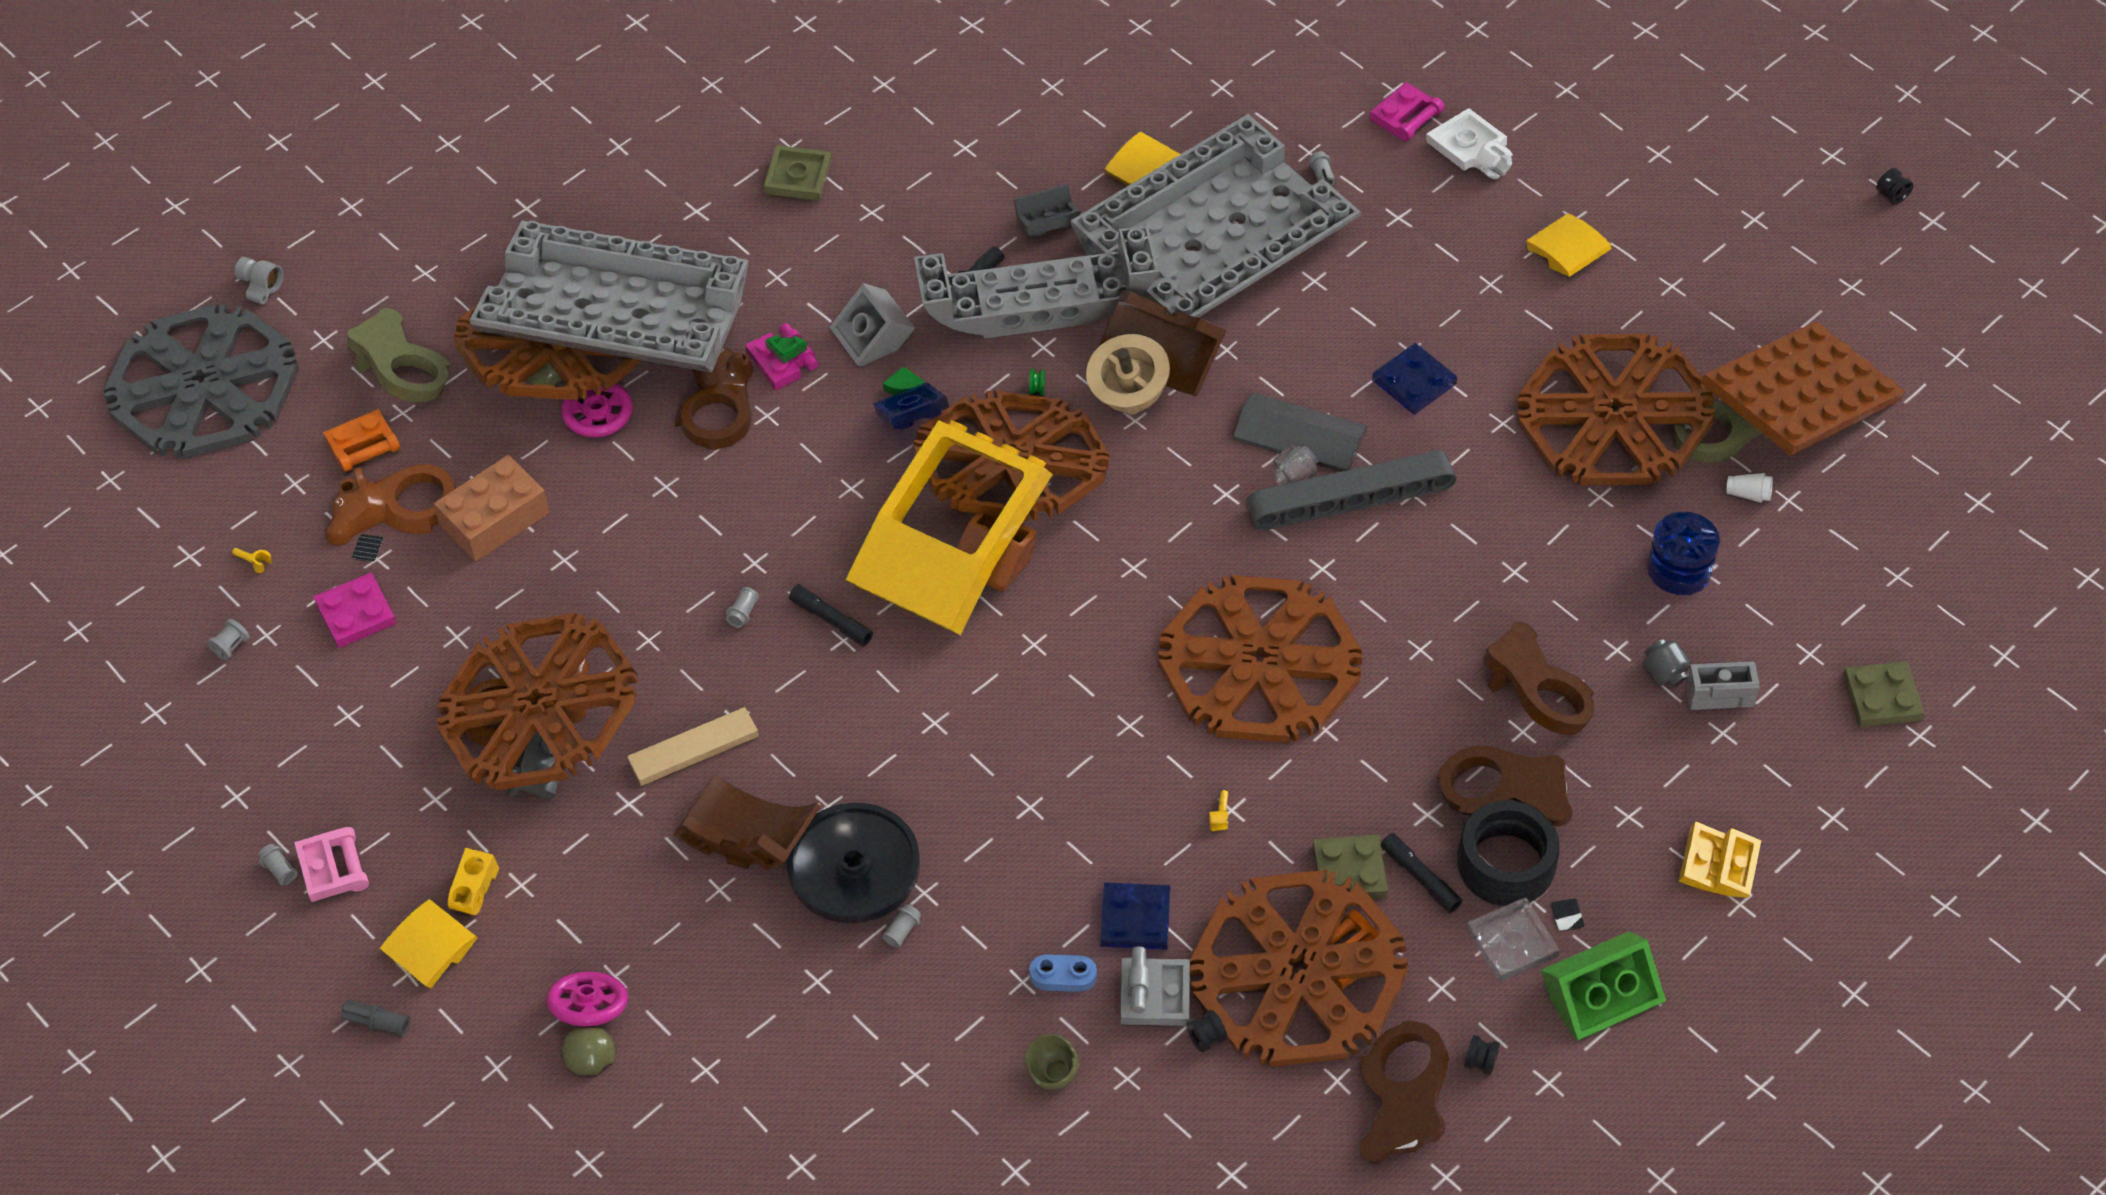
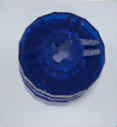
M1690 511L1674 512L1663 517L1656 525L1647 562L1648 575L1654 584L1665 592L1676 595H1691L1703 590L1709 584L1720 545L1719 531L1710 520Z

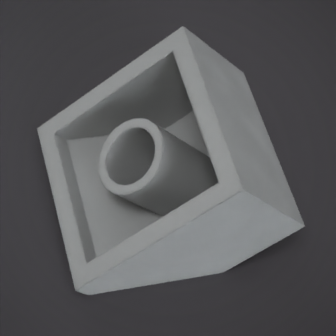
M864 283L829 327L855 363L861 367L897 351L915 329L887 290Z

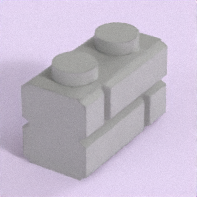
M1754 661L1690 664L1685 683L1690 710L1754 707L1760 688Z

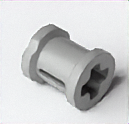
M228 619L225 622V628L215 638L211 637L207 645L220 659L227 661L232 656L231 652L241 642H246L250 636L240 623L233 619Z

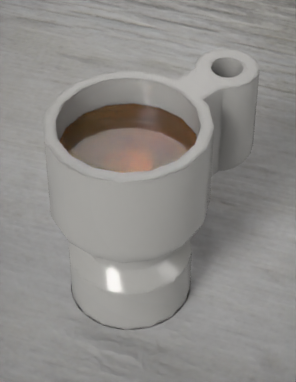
M241 257L237 261L234 271L236 278L246 282L250 281L249 288L246 291V298L262 305L267 302L270 293H275L280 288L284 278V271L281 266L265 260L256 263L255 260L247 257Z

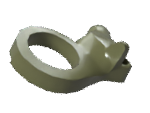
M389 308L380 309L372 318L348 330L347 346L356 353L355 369L362 373L372 367L378 382L389 394L410 402H428L443 393L448 378L447 370L451 364L436 351L408 343L401 327L403 317L396 310ZM401 366H412L428 372L434 380L426 384H414L400 379L392 370Z
M1714 401V407L1704 408L1714 409V418L1721 421L1728 428L1730 435L1719 443L1707 444L1700 442L1689 458L1705 463L1724 461L1737 454L1746 444L1762 434V432L1727 404L1724 405ZM1684 424L1672 425L1671 436L1675 443L1674 447L1679 450L1689 435L1685 431Z

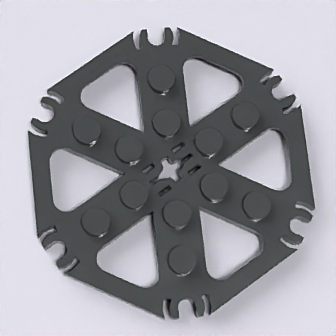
M218 304L152 320L150 321L151 325H143L147 335L138 336L136 333H133L134 342L130 341L129 338L126 340L104 388L108 412L113 421L155 454H157L159 448L161 456H165L168 449L174 448L173 451L176 458H180L183 455L184 459L254 441L253 436L257 438L261 436L258 425L263 424L268 428L273 427L270 418L277 422L299 371L291 342L245 308L243 313L241 306H237L232 314H228L229 311L226 304H222L220 308ZM205 320L208 322V326L195 354L168 334L169 330L173 327ZM245 327H251L269 341V344L263 349L230 357L239 334ZM135 355L145 356L166 373L130 383L123 380ZM278 376L269 399L264 402H256L237 387ZM204 377L205 382L199 383L198 378ZM173 403L163 426L156 430L147 428L131 415ZM208 406L233 424L230 429L202 437L195 436Z

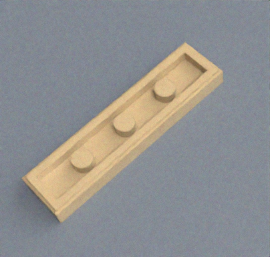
M743 707L627 756V760L640 786H643L759 737V733L748 711Z

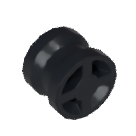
M1892 168L1884 173L1876 185V189L1881 194H1887L1888 200L1894 205L1905 200L1914 187V183L1908 178L1904 179L1902 172L1897 168Z
M1213 1010L1205 1012L1203 1018L1199 1020L1192 1019L1186 1023L1192 1042L1202 1053L1210 1049L1212 1043H1221L1227 1040L1224 1024Z
M1473 1035L1464 1068L1473 1069L1476 1067L1482 1069L1484 1074L1491 1076L1499 1052L1500 1042H1485L1480 1036Z

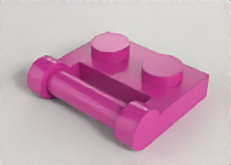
M1405 82L1370 112V120L1399 139L1408 141L1414 136L1415 131L1432 116H1437L1443 112L1445 105L1440 98H1431ZM1423 108V110L1419 114H1417L1412 120H1410L1408 123H1404L1419 109Z

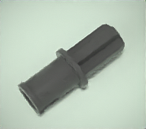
M347 1000L341 1009L342 1019L366 1025L371 1031L380 1029L403 1037L410 1025L409 1015L384 1010L382 1005L379 1004L373 1007Z

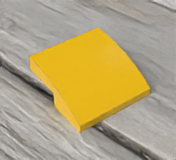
M1140 131L1116 153L1104 170L1111 177L1129 186L1180 154Z
M1569 213L1526 240L1529 251L1547 258L1550 269L1568 277L1612 249L1611 244L1598 231Z
M1695 822L1689 830L1678 882L1717 894L1748 898L1751 894L1761 840L1732 828L1725 834Z
M428 899L392 932L380 949L422 984L432 989L452 962L457 965L478 937L435 902Z

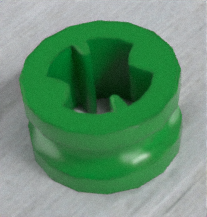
M1030 369L1029 395L1038 392L1040 396H1044L1046 369H1041L1040 372Z

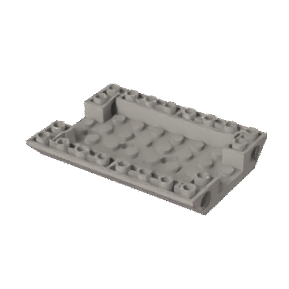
M1247 114L1072 219L1071 226L1086 256L1117 252L1119 229L1148 225L1159 274L1142 297L1167 307L1166 313L1172 315L1173 312L1177 314L1181 312L1199 318L1361 216V211L1324 179L1311 186L1284 162L1285 145ZM1277 193H1284V194H1286L1287 196H1286V197H1283V196H1275V194H1277ZM1233 220H1241V221H1243L1244 223H1243V224H1239V223H1233V224H1232L1231 221H1233ZM1189 247H1197L1200 250L1196 252L1192 250L1188 251L1186 249Z
M522 220L505 251V273L498 286L486 287L470 318V325L478 331L712 373L741 305L748 260L735 256H722L706 251L688 250L678 246H665L649 241L625 239L621 236H608L592 231L568 229L564 226H551L540 224L536 221Z

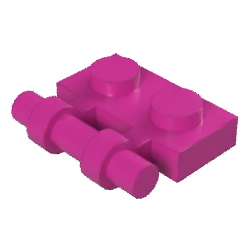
M783 324L779 328V332L783 337L794 338L796 336L802 339L800 333L796 329H792L789 324ZM771 332L745 344L747 354L775 390L800 379L801 371L799 368L806 365L812 371L819 365L815 359V353L809 346H807V350L783 364L766 347L765 340L774 336Z

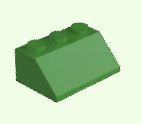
M1629 931L1541 970L1550 1001L1576 1040L1583 1039L1666 1002L1648 940Z

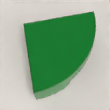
M778 335L765 340L766 347L783 364L807 350V342L796 336L794 338H780Z
M904 366L883 383V390L893 395L908 392L916 394L925 389V381Z

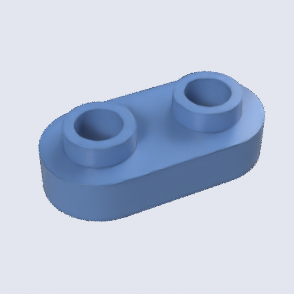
M1040 955L1031 962L1029 968L1031 983L1036 988L1044 991L1083 992L1091 989L1097 980L1096 964L1086 956ZM1050 967L1051 970L1048 972H1044L1041 970V968ZM1083 968L1085 969V971L1082 973H1078L1075 971V969Z

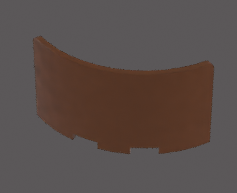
M1122 290L1098 347L1111 338L1126 334H1138L1153 339L1162 346L1169 359L1170 375L1165 386L1196 397L1201 390L1226 330L1201 318L1181 312L1178 314L1173 312L1172 315L1166 313L1167 307L1131 291Z
M714 776L673 835L708 856L712 851L726 856L728 864L747 869L751 864H758L763 870L773 869L785 862L822 806V803L817 801L811 805L798 807L779 805L752 796L720 777Z

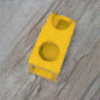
M465 848L449 892V909L474 916L479 913L491 880L496 879L499 871V866L493 854Z

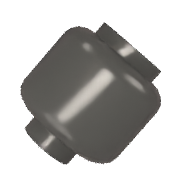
M1664 638L1645 650L1644 654L1646 657L1643 660V666L1657 685L1664 686L1670 684L1673 688L1687 679L1685 672L1689 669L1691 661L1678 642L1673 640L1667 641Z

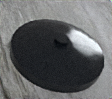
M868 803L835 805L818 812L787 857L790 885L799 901L807 909L822 918L841 923H861L875 920L898 908L913 891L920 872L919 846L914 833L906 822L895 813L883 807Z

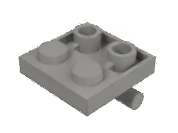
M1134 947L1132 949V958H1122L1121 1024L1186 1026V1023L1189 1021L1190 959H1146V949L1144 947Z

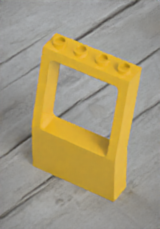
M938 420L879 511L849 571L846 581L961 636L995 565L1053 474L1044 468L1046 465L1044 461L1032 455L1025 459L1018 456L1020 451L1012 446L1003 443L1000 448L992 444L993 439L985 434L977 432L973 436L966 432L967 427L951 420L949 424ZM952 445H959L1024 475L978 550L973 554L963 552L902 523L905 515Z

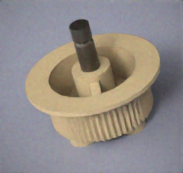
M1138 334L1120 335L1101 344L1090 357L1086 369L1087 383L1093 395L1104 404L1114 408V410L1130 415L1152 406L1161 395L1170 375L1169 359L1162 346L1153 339Z

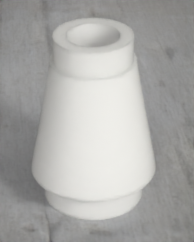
M1765 473L1728 476L1727 494L1763 503V500H1771L1773 476H1765Z

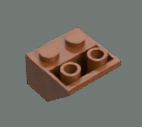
M977 513L968 523L957 549L968 554L975 553L998 517ZM1021 524L995 565L986 585L1004 593L1032 559L1038 531Z

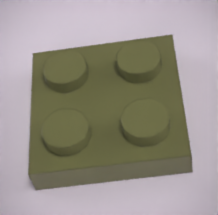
M776 145L763 186L764 194L820 201L832 162V152Z
M1908 661L1845 667L1843 676L1859 727L1922 721L1924 711Z
M1379 834L1313 839L1316 870L1326 869L1327 876L1331 871L1336 872V880L1334 882L1336 886H1342L1347 877L1352 878V890L1357 881L1372 899L1387 898L1388 887Z

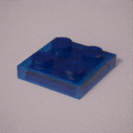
M1414 343L1373 372L1372 381L1415 415L1457 384V376L1417 343Z
M928 382L873 403L876 415L894 429L909 428L914 424V421L922 418L937 417L942 413V410L950 408L947 397Z
M1104 882L1101 947H1144L1145 949L1168 950L1170 885Z

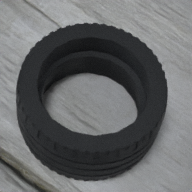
M1504 800L1482 806L1468 818L1460 836L1457 858L1459 873L1464 884L1480 899L1493 905L1513 907L1535 901L1545 893L1554 879L1560 854L1558 833H1556L1553 823L1540 810L1529 804ZM1497 835L1516 836L1527 841L1538 852L1541 861L1529 870L1520 872L1500 871L1488 865L1479 856L1476 846L1489 837Z

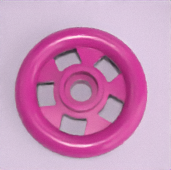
M618 383L607 391L612 393L610 399H607L603 394L597 395L593 390H587V397L583 404L577 400L563 399L561 416L566 426L578 435L591 438L608 436L620 430L629 421L633 410L632 398L628 391ZM612 406H621L619 414H611ZM582 412L585 419L578 421L574 414ZM606 420V424L593 426V422Z
M589 971L577 972L562 977L550 987L546 996V1004L550 1013L558 1020L575 1026H595L607 1023L618 1017L628 1003L627 990L618 979L605 973ZM608 989L612 994L604 995L602 990ZM563 993L570 994V999L560 997ZM602 1004L608 1006L607 1008L600 1010Z

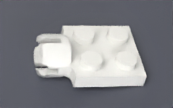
M1469 108L1426 134V142L1464 171L1475 167L1487 177L1499 179L1500 175L1504 176L1512 165L1511 156L1513 154L1505 147L1507 145V136Z

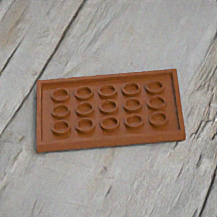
M1813 322L1705 373L1701 384L1790 456L1900 401L1905 393V390L1899 387L1893 379L1885 376L1870 361L1862 358L1848 344L1839 340L1825 326L1818 322Z

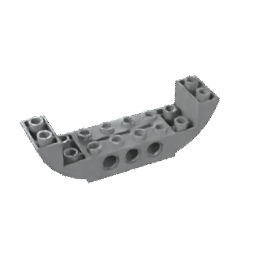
M1148 225L1119 229L1118 251L955 274H947L943 253L914 257L922 304L927 312L938 322L951 329L969 334L983 335V339L1099 323V319L1112 315L1122 290L1131 291L1142 296L1159 274Z

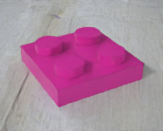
M372 572L313 596L315 604L338 648L397 624L395 616Z

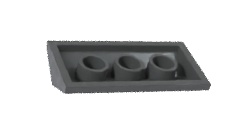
M1253 393L1243 406L1233 440L1342 472L1350 470L1367 431V425Z

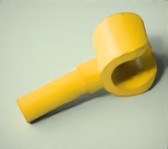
M238 548L232 550L233 555L252 563L253 569L257 573L265 571L264 564L260 563V561H265L268 564L272 563L271 555L266 550H257L253 554Z
M1226 790L1220 792L1218 811L1209 812L1211 831L1228 829V811L1226 808L1228 791Z

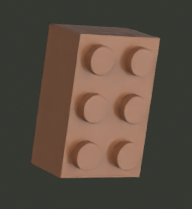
M510 455L505 456L434 503L439 526L475 562L550 513L545 490Z

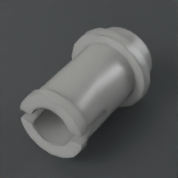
M1322 151L1313 153L1310 156L1308 165L1314 171L1317 182L1327 179L1328 184L1334 186L1336 179L1330 167L1331 159L1329 155Z
M749 587L741 589L733 606H729L726 610V621L731 626L741 628L749 622V614L759 599L758 593Z
M269 844L260 850L258 854L259 864L264 868H268L281 886L283 884L288 885L294 881L298 872L285 859L280 846Z
M904 904L903 907H899L896 910V918L882 935L883 940L894 948H900L911 929L920 924V912L909 904Z

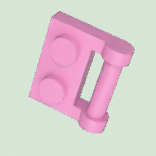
M344 827L294 842L311 902L350 890L354 892L362 891L369 886L366 873L362 872L354 844L356 835L353 828ZM337 845L342 847L349 875L339 877L331 848Z

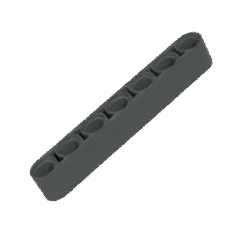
M1439 450L1257 490L1247 497L1246 504L1255 528L1264 531L1441 492L1451 488L1456 483L1457 478L1447 454Z

